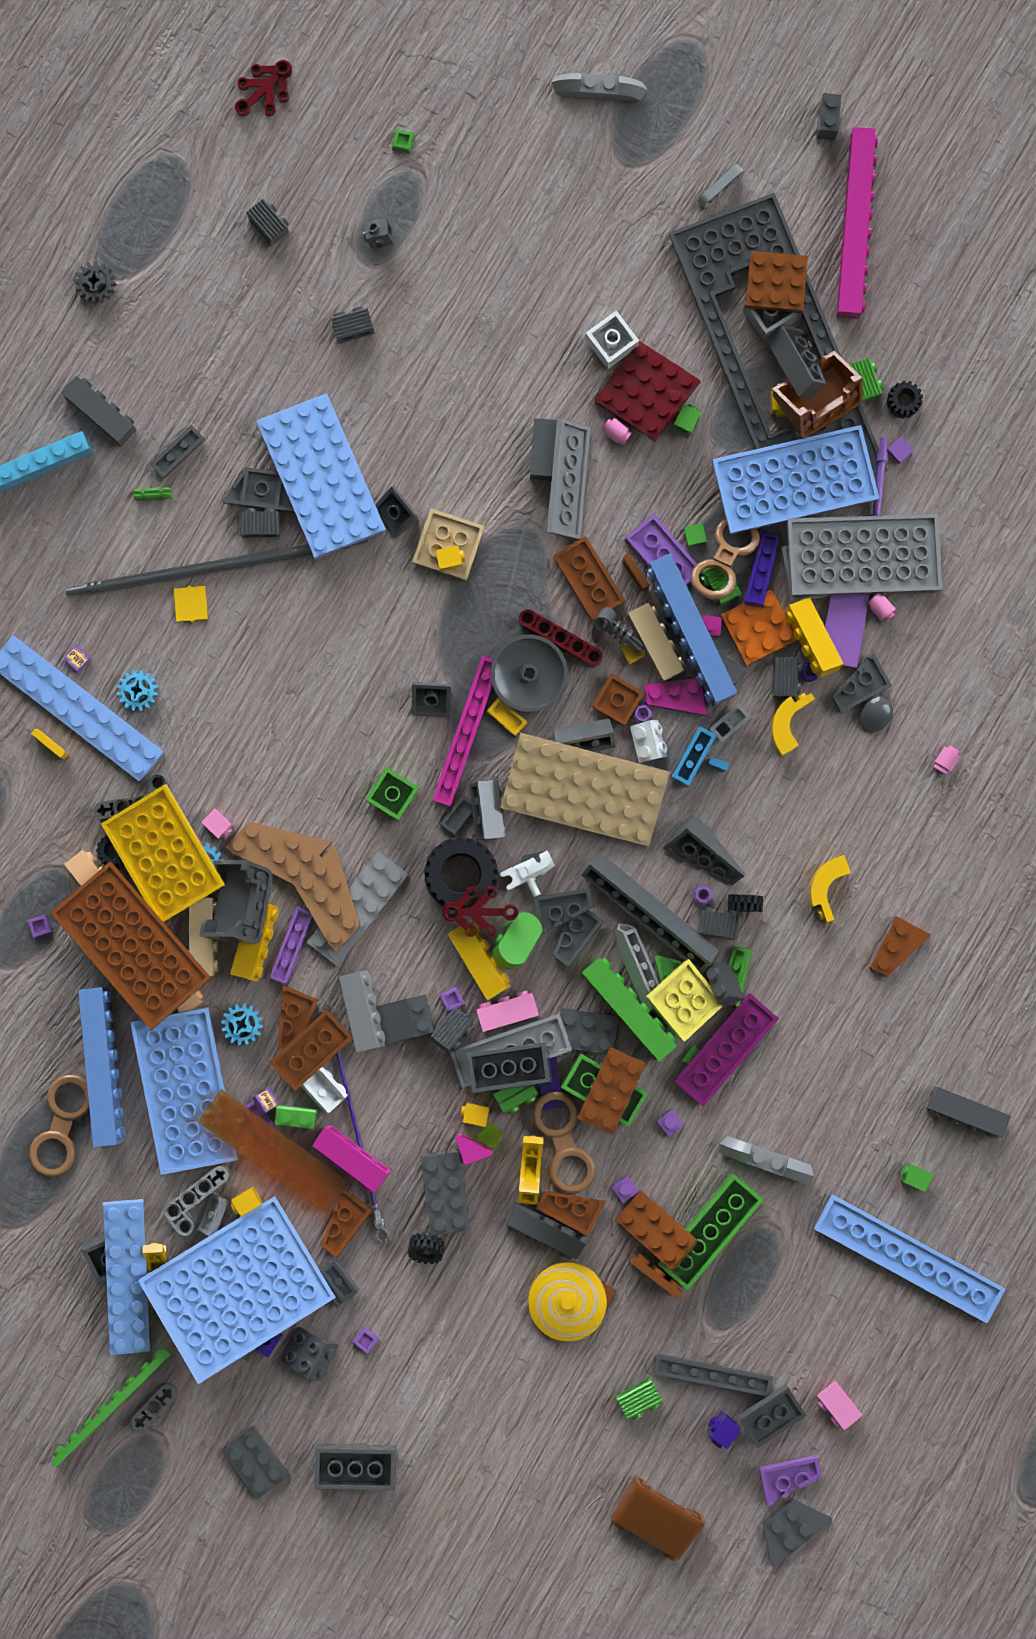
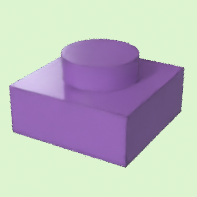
M672 1109L657 1120V1123L669 1137L684 1125Z
M627 1175L611 1186L623 1203L639 1192Z

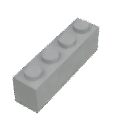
M365 970L340 976V984L356 1052L385 1046V1034L381 1030V1017L376 1009V996L372 992V979L368 971Z

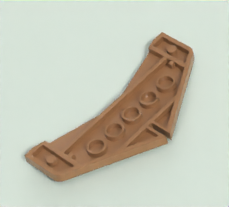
M253 822L248 823L229 842L226 848L233 854L266 867L272 874L294 884L328 944L338 952L359 929L360 922L336 845L334 844L321 857L333 842Z

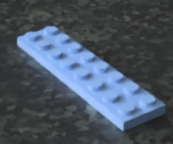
M143 1199L103 1202L110 1355L150 1352L148 1299L138 1282L139 1279L147 1275L146 1259L142 1253L143 1246L145 1245Z

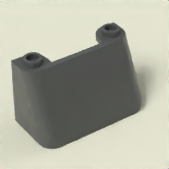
M248 860L214 861L213 865L225 886L221 887L219 891L214 920H204L199 936L206 939L245 944L259 943L262 937L272 884L271 871Z

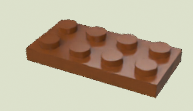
M586 536L553 555L554 560L592 622L597 618L602 608L609 607L615 609L625 603L623 596Z
M325 1009L277 1053L269 1063L296 1091L353 1037Z
M610 1047L577 1118L613 1135L646 1063Z
M641 1190L615 1219L672 1271L677 1268L698 1242L693 1235Z

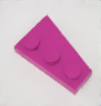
M696 678L644 685L646 705L706 716L703 687L699 686Z

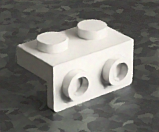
M649 720L630 726L639 764L667 757V746L663 741L662 726L658 720Z
M323 1067L301 1085L326 1115L348 1096L345 1088L341 1084H337L330 1071Z

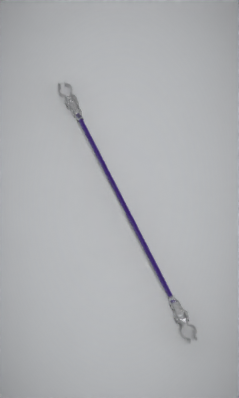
M338 1051L336 1053V1057L341 1073L343 1086L346 1090V1094L348 1095L346 1098L357 1138L358 1146H360L363 1149L340 1053ZM372 1191L370 1195L373 1203V1222L375 1228L378 1229L385 1227V1221Z

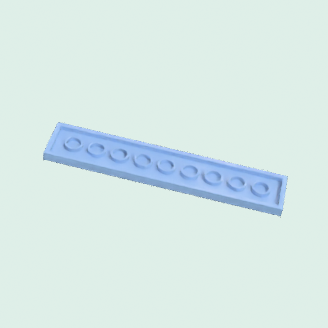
M14 635L1 649L0 674L139 782L145 778L163 755V750Z
M831 1194L814 1226V1229L987 1324L1005 1291V1288L833 1194Z

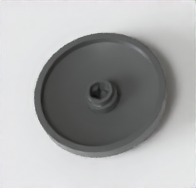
M521 635L507 641L500 647L493 658L490 674L492 686L497 696L506 705L519 711L534 712L549 707L561 696L567 683L568 670L562 652L550 640L537 635Z

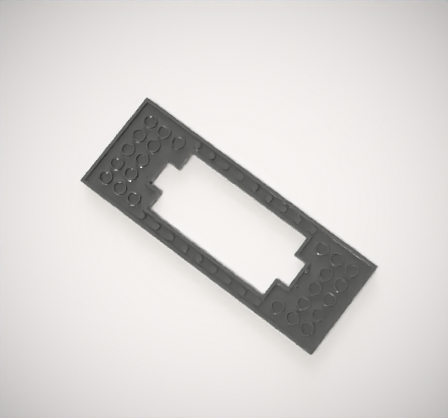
M772 193L669 232L670 240L755 449L798 439L792 426L772 434L770 433L716 296L736 288L731 275L749 268L751 251L800 255L776 195ZM806 273L804 307L801 314L821 360L823 356L833 351L841 357L814 288ZM861 404L825 426L824 430L809 436L861 425L873 475H877L878 461H876L879 448Z

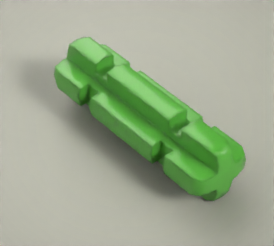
M169 487L134 490L135 500H143V498L146 500L161 499V497L167 499L172 496Z

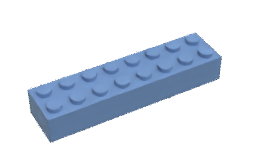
M671 553L650 562L647 569L648 572L646 573L650 583L654 582L655 594L658 600H662L664 603L663 611L666 617H670L672 620L671 627L674 634H678L681 641L679 644L682 651H687L689 659H687L691 669H695L697 672L696 680L699 686H703L705 689L704 697L707 703H711L715 707L734 698L737 694L736 688Z
M109 987L78 990L93 1147L118 1145L126 1138L125 1127H122L121 1119H124L123 1107H120L122 1090L118 1088L120 1070L119 1068L116 1069L118 1050L114 1048V1041L117 1040L116 1030H113L112 1027L115 1015L114 1010H111L110 1003L113 1002L112 991H109Z

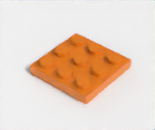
M772 589L766 593L763 608L743 603L720 615L745 666L797 641Z

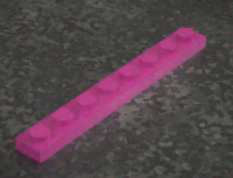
M485 656L481 658L432 801L449 807L452 805L492 689L490 672L493 659Z

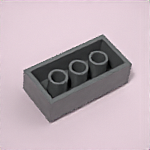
M547 1043L467 1054L472 1093L552 1083Z
M460 1150L421 1155L430 1233L433 1236L469 1231L470 1223Z
M317 1445L315 1489L394 1491L396 1481V1445Z

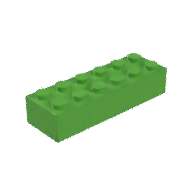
M597 958L581 974L650 1054L660 1062L677 1047L675 1045L677 1040L670 1032L667 1031L665 1033L662 1030L664 1025L657 1017L652 1018L649 1015L651 1010L644 1002L639 1003L635 999L638 995L631 987L627 989L623 985L625 980L619 973L614 974L610 970L612 965L607 959Z
M731 1172L685 1227L698 1240L697 1244L674 1271L669 1269L659 1259L656 1261L657 1264L686 1290H689L764 1199Z

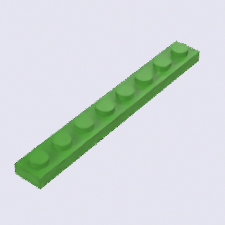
M169 1347L165 1350L160 1348L153 1355L155 1359L150 1364L146 1362L139 1369L141 1373L136 1378L132 1376L124 1383L126 1388L122 1392L118 1389L110 1397L112 1402L108 1406L103 1404L96 1411L98 1415L93 1420L89 1418L82 1425L83 1430L79 1434L75 1432L67 1439L69 1444L65 1448L61 1445L53 1453L55 1458L51 1463L57 1467L173 1351Z

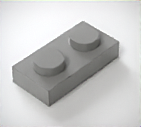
M211 1193L198 1231L207 1236L217 1232L226 1210L227 1199Z

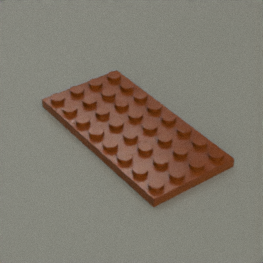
M111 861L50 912L151 1030L157 1027L212 979Z

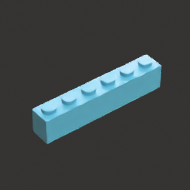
M82 431L0 465V493L94 454L85 434Z

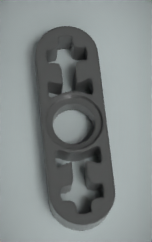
M171 1383L164 1384L131 1420L133 1430L137 1432L146 1430L177 1396L175 1385ZM170 1388L172 1390V1397L167 1396L162 1402L159 1398L165 1393L163 1389L168 1390ZM151 1402L158 1403L160 1409L157 1413H152L149 1410ZM145 1414H147L148 1417L143 1422L145 1426H137L136 1423L138 1421L136 1418L141 1419Z

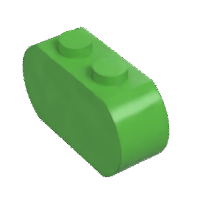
M519 913L515 920H507L503 925L504 932L502 934L499 933L493 943L496 945L492 950L495 962L500 967L507 970L518 968L526 961L542 933L541 923L530 913Z

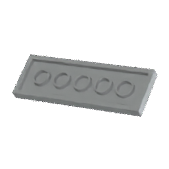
M558 419L556 426L547 533L572 540H580L590 427L565 419Z
M378 851L349 888L360 922L359 929L338 952L328 944L319 927L307 943L338 966L409 874Z
M559 1013L460 1047L456 1052L451 1051L450 1054L461 1087L464 1088L471 1085L467 1057L469 1053L547 1043L549 1058L572 1051V1047Z

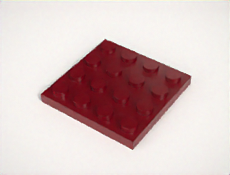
M639 341L638 346L631 351L594 401L597 405L655 442L701 382L700 379Z

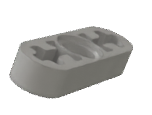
M738 164L734 165L698 199V202L703 208H707L741 177L744 170Z

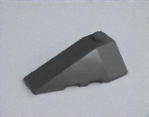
M693 814L679 825L663 846L677 860L682 862L684 860L695 865L694 868L711 872V876L730 885H734L745 876L744 871L710 829Z

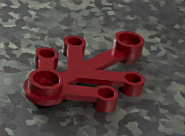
M280 60L274 66H260L259 64L251 66V73L254 77H260L262 74H272L268 79H247L246 77L238 79L237 84L241 90H247L249 87H259L247 100L240 99L235 103V110L239 116L245 117L249 115L250 107L265 93V114L273 116L276 113L274 84L278 80L280 91L277 93L278 100L281 103H286L289 100L287 78L292 74V66L286 60ZM258 68L260 69V71L258 73H254V69ZM285 68L286 72L281 73L280 70ZM245 81L247 84L245 86H241L240 83ZM285 94L286 98L282 99L280 95ZM242 107L247 108L244 112H241L240 109ZM272 107L273 110L269 112L267 111V108Z
M469 886L459 900L448 902L443 906L442 915L447 921H456L465 930L467 936L473 937L477 933L476 926L468 924L462 917L470 916L485 931L488 937H493L496 934V927L489 924L482 916H504L506 920L513 921L518 917V909L513 904H507L504 908H482L490 899L496 897L497 890L493 886H488L485 889V893L470 908H462L470 898L473 899L477 896V889L474 886ZM470 889L475 890V894L469 895L468 891ZM489 889H493L495 891L493 895L487 894ZM450 908L455 909V913L452 915L448 913ZM509 908L514 910L511 915L506 913ZM490 927L494 929V932L491 934L487 933V929ZM468 928H474V933H468Z

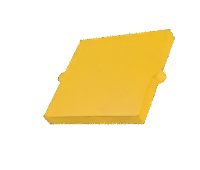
M189 585L186 588H174L176 622L191 621L193 623L196 620L208 619L206 586L191 587Z

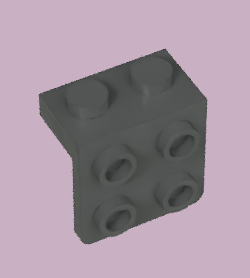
M297 1327L282 1357V1362L308 1379L322 1381L327 1374L331 1360L336 1355L339 1345L332 1341L322 1340L303 1327Z

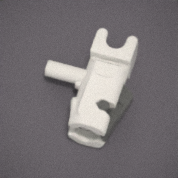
M541 851L522 856L520 864L501 872L500 876L512 877V883L507 885L508 891L527 882L533 896L536 897L541 893L535 883V877L543 876L555 865L548 851Z

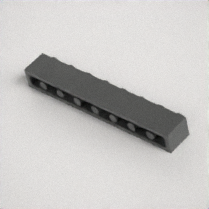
M599 853L581 874L582 877L684 961L689 959L700 973L711 964L720 951L603 854Z

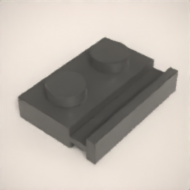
M337 1258L320 1271L336 1297L331 1300L336 1308L360 1291Z

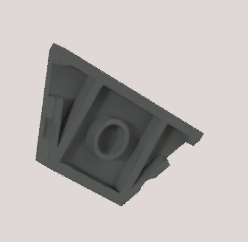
M245 467L239 479L235 481L232 489L223 499V504L260 509L273 508L275 511L295 513L277 471Z
M794 1498L763 1522V1528L773 1568L833 1519L829 1515L823 1514Z

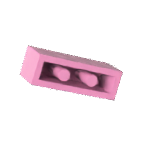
M526 990L516 993L517 997L510 999L509 996L499 998V1003L491 1005L490 1001L479 1004L480 1008L476 1010L483 1032L538 1016L533 994H528Z

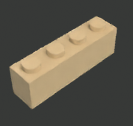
M647 603L629 612L627 617L639 640L644 644V649L663 683L682 674L685 664L680 656H676L674 652L676 647L673 641L667 639L665 635L667 630L664 624L659 623L657 620L658 613L655 607H651Z
M203 898L189 907V952L210 976H215V972H218V960H215V953L218 952V941L200 937L199 934L204 920H214L217 902H215L214 898Z

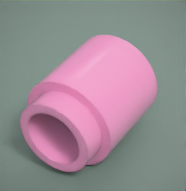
M615 418L612 421L609 419L603 427L605 430L604 434L617 444L621 443L624 445L632 434L627 426Z
M880 593L868 602L871 606V611L881 622L884 620L888 622L895 616V607Z
M952 746L944 747L935 760L934 768L940 773L947 775L948 772L953 770L960 759L959 751Z

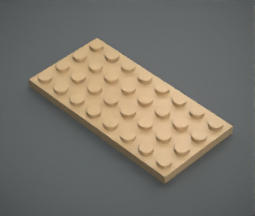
M520 733L500 808L649 846L670 772Z

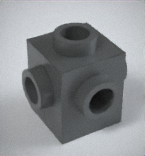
M387 218L365 223L364 240L366 243H369L372 249H380L394 244L393 228Z

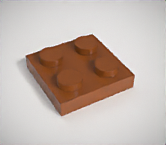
M611 673L593 703L592 708L625 726L644 692Z

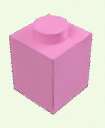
M216 809L201 822L220 840L222 837L224 839L227 838L233 831L231 828L234 825Z

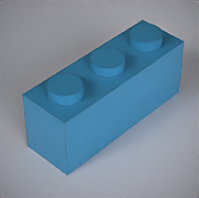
M699 726L670 779L688 788L717 735Z

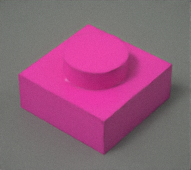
M703 615L702 619L710 636L720 637L722 617Z

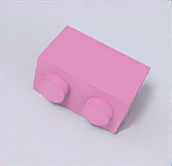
M836 1381L817 1395L820 1399L818 1404L825 1412L827 1410L830 1411L833 1415L830 1419L837 1428L841 1425L845 1430L863 1416Z

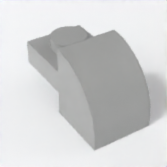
M738 703L717 721L710 730L723 743L752 717Z

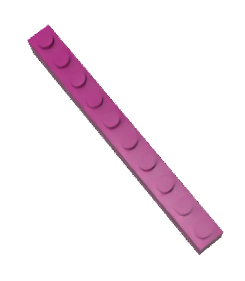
M853 127L850 134L836 317L859 319L861 313L865 311V301H862L867 289V283H864V276L868 274V264H865V261L869 257L870 246H867V239H870L871 228L868 227V223L872 220L873 209H870V202L872 203L874 199V191H871V185L875 182L876 174L873 172V166H876L877 154H874V148H877L878 136H875L876 129Z

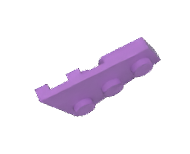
M817 1455L759 1467L767 1507L774 1504L773 1502L779 1498H785L795 1489L802 1488L822 1477Z

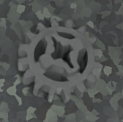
M97 261L94 262V266H91L89 262L87 263V268L81 266L82 272H76L79 279H74L75 284L78 285L75 289L77 292H80L79 296L81 298L85 297L88 303L92 299L94 304L97 303V300L104 303L103 298L105 297L110 299L109 293H115L112 287L117 286L116 282L113 281L116 277L114 274H111V268L108 267L106 269L104 263L99 266ZM100 272L105 274L107 276V279H105V277H101ZM84 287H86V289H90L91 293H88L84 289Z

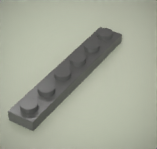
M663 1354L656 1355L653 1371L655 1375L762 1396L770 1395L773 1376Z

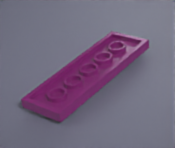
M748 993L740 1002V1006L734 1009L674 1079V1082L704 1107L779 1018L753 995Z

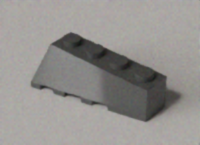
M780 325L767 340V343L770 346L771 352L776 356L779 366L784 370L787 380L795 389V394L799 398L812 400L826 385L820 367L815 364L817 360L815 354H812L810 351L812 348L811 342L806 341L808 334L804 330Z
M517 1201L506 1221V1225L509 1226L508 1229L517 1234L522 1232L526 1234V1238L536 1243L538 1240L544 1243L543 1247L551 1251L556 1249L562 1252L561 1256L569 1260L572 1258L577 1259L588 1241L585 1235Z

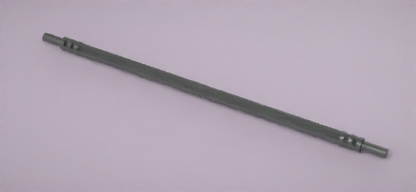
M365 539L353 545L368 543V539ZM303 544L84 583L83 586L66 588L65 591L67 596L82 593L87 595L313 554L309 545Z

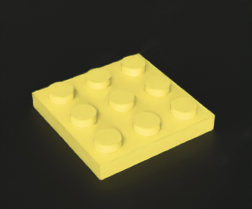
M689 959L685 960L645 997L681 1042H685L724 1006L717 1004L710 984Z

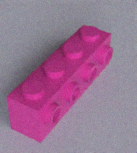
M332 1125L325 1126L312 1145L316 1148V1152L319 1155L328 1157L332 1160L331 1163L335 1167L344 1169L348 1177L360 1181L362 1187L369 1192L380 1190L392 1170Z

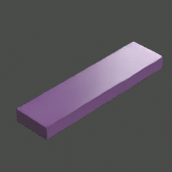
M296 906L269 979L284 985L288 984L313 920L310 911Z

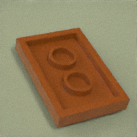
M634 1252L629 1257L631 1264L676 1299L680 1298L683 1293L680 1290L681 1286L672 1277L667 1279L664 1271L657 1265L653 1267L649 1265L648 1259L640 1252L638 1255Z

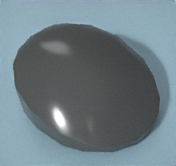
M884 697L871 698L860 711L859 718L862 727L870 732H877L885 728L892 718L893 706Z

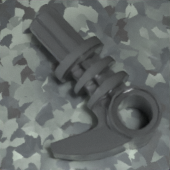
M609 607L602 608L595 619L592 629L593 641L598 643L601 633L609 632L608 634L610 635L615 634V639H620L618 642L620 645L626 643L635 652H640L644 644L632 635L633 630L631 628L626 630L625 624L620 625V620L615 621L616 613L613 609Z

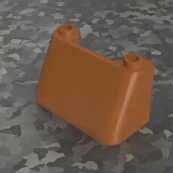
M835 351L823 356L820 360L819 367L826 385L812 400L799 398L794 392L795 389L793 387L790 388V385L786 382L779 383L772 388L774 399L797 433L803 438L809 437L856 408L862 401V377Z
M635 1475L611 1515L614 1521L613 1525L620 1530L627 1529L665 1552L664 1555L672 1561H675V1559L680 1560L704 1526L705 1520L703 1515L696 1511L691 1514L690 1509H685L658 1493L652 1486H647L643 1483V1479Z

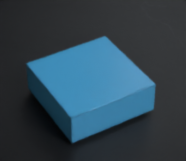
M711 757L707 763V766L722 772H726L729 765L727 762Z

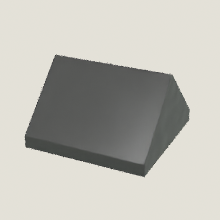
M394 485L389 488L375 505L383 524L395 538L419 521L416 512Z
M412 682L411 715L450 717L451 684Z

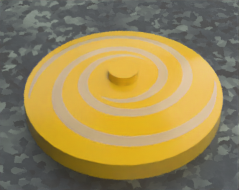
M564 1261L552 1264L538 1274L529 1292L528 1305L534 1323L544 1334L559 1341H577L589 1336L601 1324L606 1312L607 1298L605 1288L594 1271L580 1263Z

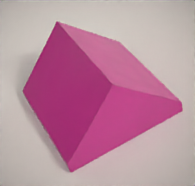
M458 1133L456 1136L464 1165L489 1157L493 1153V1149L463 1134Z

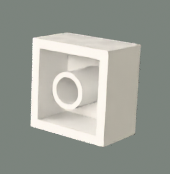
M617 311L594 326L585 335V340L607 369L631 353L639 344L638 338Z

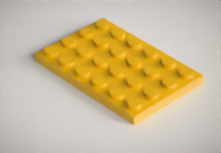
M167 784L101 823L144 900L163 922L225 886Z

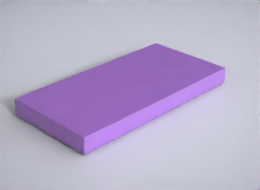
M654 514L625 537L624 540L647 566H649L650 562L671 553L686 586L691 583V573L697 563Z
M870 593L830 595L825 628L844 667L856 669L858 666Z

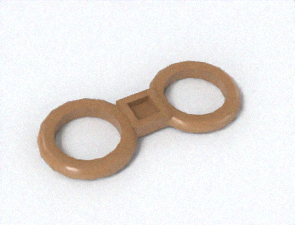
M726 519L719 523L714 534L716 544L719 547L713 559L698 563L691 573V583L698 594L711 600L723 599L731 594L736 585L735 573L731 567L737 556H746L758 547L760 537L757 528L748 530L752 539L749 545L743 548H736L727 544L723 539L722 533L728 527ZM707 568L719 569L727 576L728 585L720 591L708 590L700 583L699 574Z
M68 1074L61 1076L52 1083L48 1090L47 1101L49 1108L54 1113V1118L50 1130L41 1133L34 1139L29 1152L31 1165L38 1173L44 1176L56 1177L63 1175L71 1168L75 1161L76 1151L69 1135L74 1120L81 1119L90 1110L87 1080L78 1075ZM64 1083H76L84 1090L85 1103L77 1112H65L57 1105L56 1093ZM46 1139H58L66 1146L67 1159L59 1168H46L38 1159V1148Z
M558 1091L548 1092L537 1100L532 1116L537 1130L546 1136L552 1137L557 1152L549 1166L550 1178L559 1190L567 1193H579L587 1189L593 1182L595 1164L587 1152L575 1147L571 1131L576 1126L578 1120V1107L567 1094ZM550 1100L563 1101L570 1109V1120L561 1129H550L540 1119L541 1108ZM567 1156H578L587 1165L586 1177L577 1185L565 1184L557 1175L558 1164Z

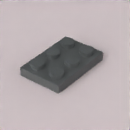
M561 1008L560 1015L572 1049L607 1054L610 1047L614 1048L619 1016Z
M785 1384L737 1416L756 1447L759 1448L807 1415Z
M255 1426L222 1451L256 1499H259L289 1476V1472Z

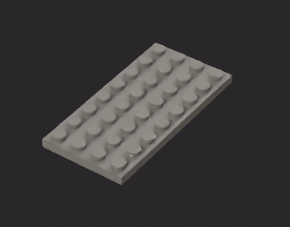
M938 514L793 518L786 521L791 596L942 590Z

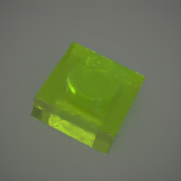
M489 1122L477 1137L493 1149L505 1134Z

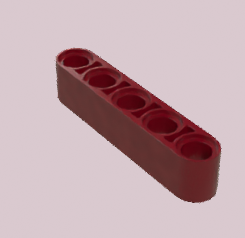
M525 609L520 613L519 624L525 630L550 640L560 650L590 667H597L601 664L603 654L595 646L530 609ZM525 615H530L533 621L526 624L522 618ZM545 624L550 630L547 633H541L539 631L540 625ZM558 634H563L566 637L563 643L556 641L555 637ZM578 643L583 649L581 652H574L572 646ZM591 653H596L599 656V660L592 662L588 656Z

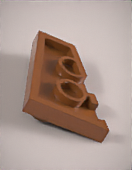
M895 917L869 968L888 977L931 934L899 917Z
M282 986L278 1047L284 1048L308 1026L319 999L288 986Z
M341 1186L340 1195L321 1244L323 1248L336 1258L339 1257L373 1211L343 1186Z
M545 1190L536 1209L588 1236L606 1201Z

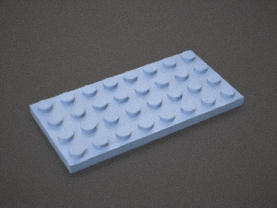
M327 393L256 421L314 559L386 531Z
M861 425L712 459L730 534L786 522L787 519L808 517L879 500Z
M209 1007L170 1014L153 1030L143 1020L132 1021L131 1028L161 1175L238 1160Z

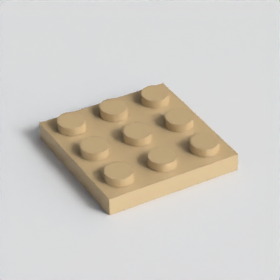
M430 508L412 563L440 572L436 550L458 546L459 551L463 550L465 562H462L463 568L440 573L467 581L485 526Z

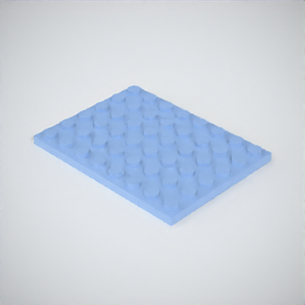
M275 1196L138 1280L198 1384L336 1298Z

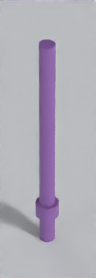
M880 438L879 453H877L876 461H878L876 487L879 500L874 501L873 516H880L885 464L888 462V438Z

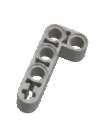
M219 1165L166 1205L164 1215L179 1235L187 1236L195 1230L196 1222L188 1211L230 1178L231 1171L227 1166ZM218 1171H224V1179L220 1177L214 1182L212 1178L218 1175ZM203 1181L208 1182L210 1185V1189L207 1192L201 1189ZM187 1193L194 1196L192 1204L187 1203L185 1200ZM174 1205L178 1208V1215L174 1216L170 1213V1206ZM183 1221H187L190 1224L191 1228L189 1231L182 1229L181 1224Z

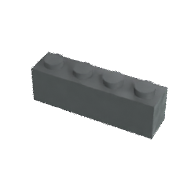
M76 376L61 393L122 447L136 431L133 425L135 422L128 415L122 416L119 413L120 409L113 402L111 404L105 401L106 397L99 390L96 392L90 388L92 384L85 378L81 380Z
M934 1086L926 1107L931 1110L930 1114L938 1117L946 1115L950 1117L948 1121L960 1125V1122L968 1124V1129L976 1132L979 1129L986 1131L985 1135L996 1139L997 1136L1003 1138L1011 1118L1008 1114Z

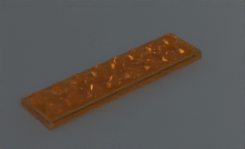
M222 1089L197 1121L322 1212L326 1211L347 1182V1179Z

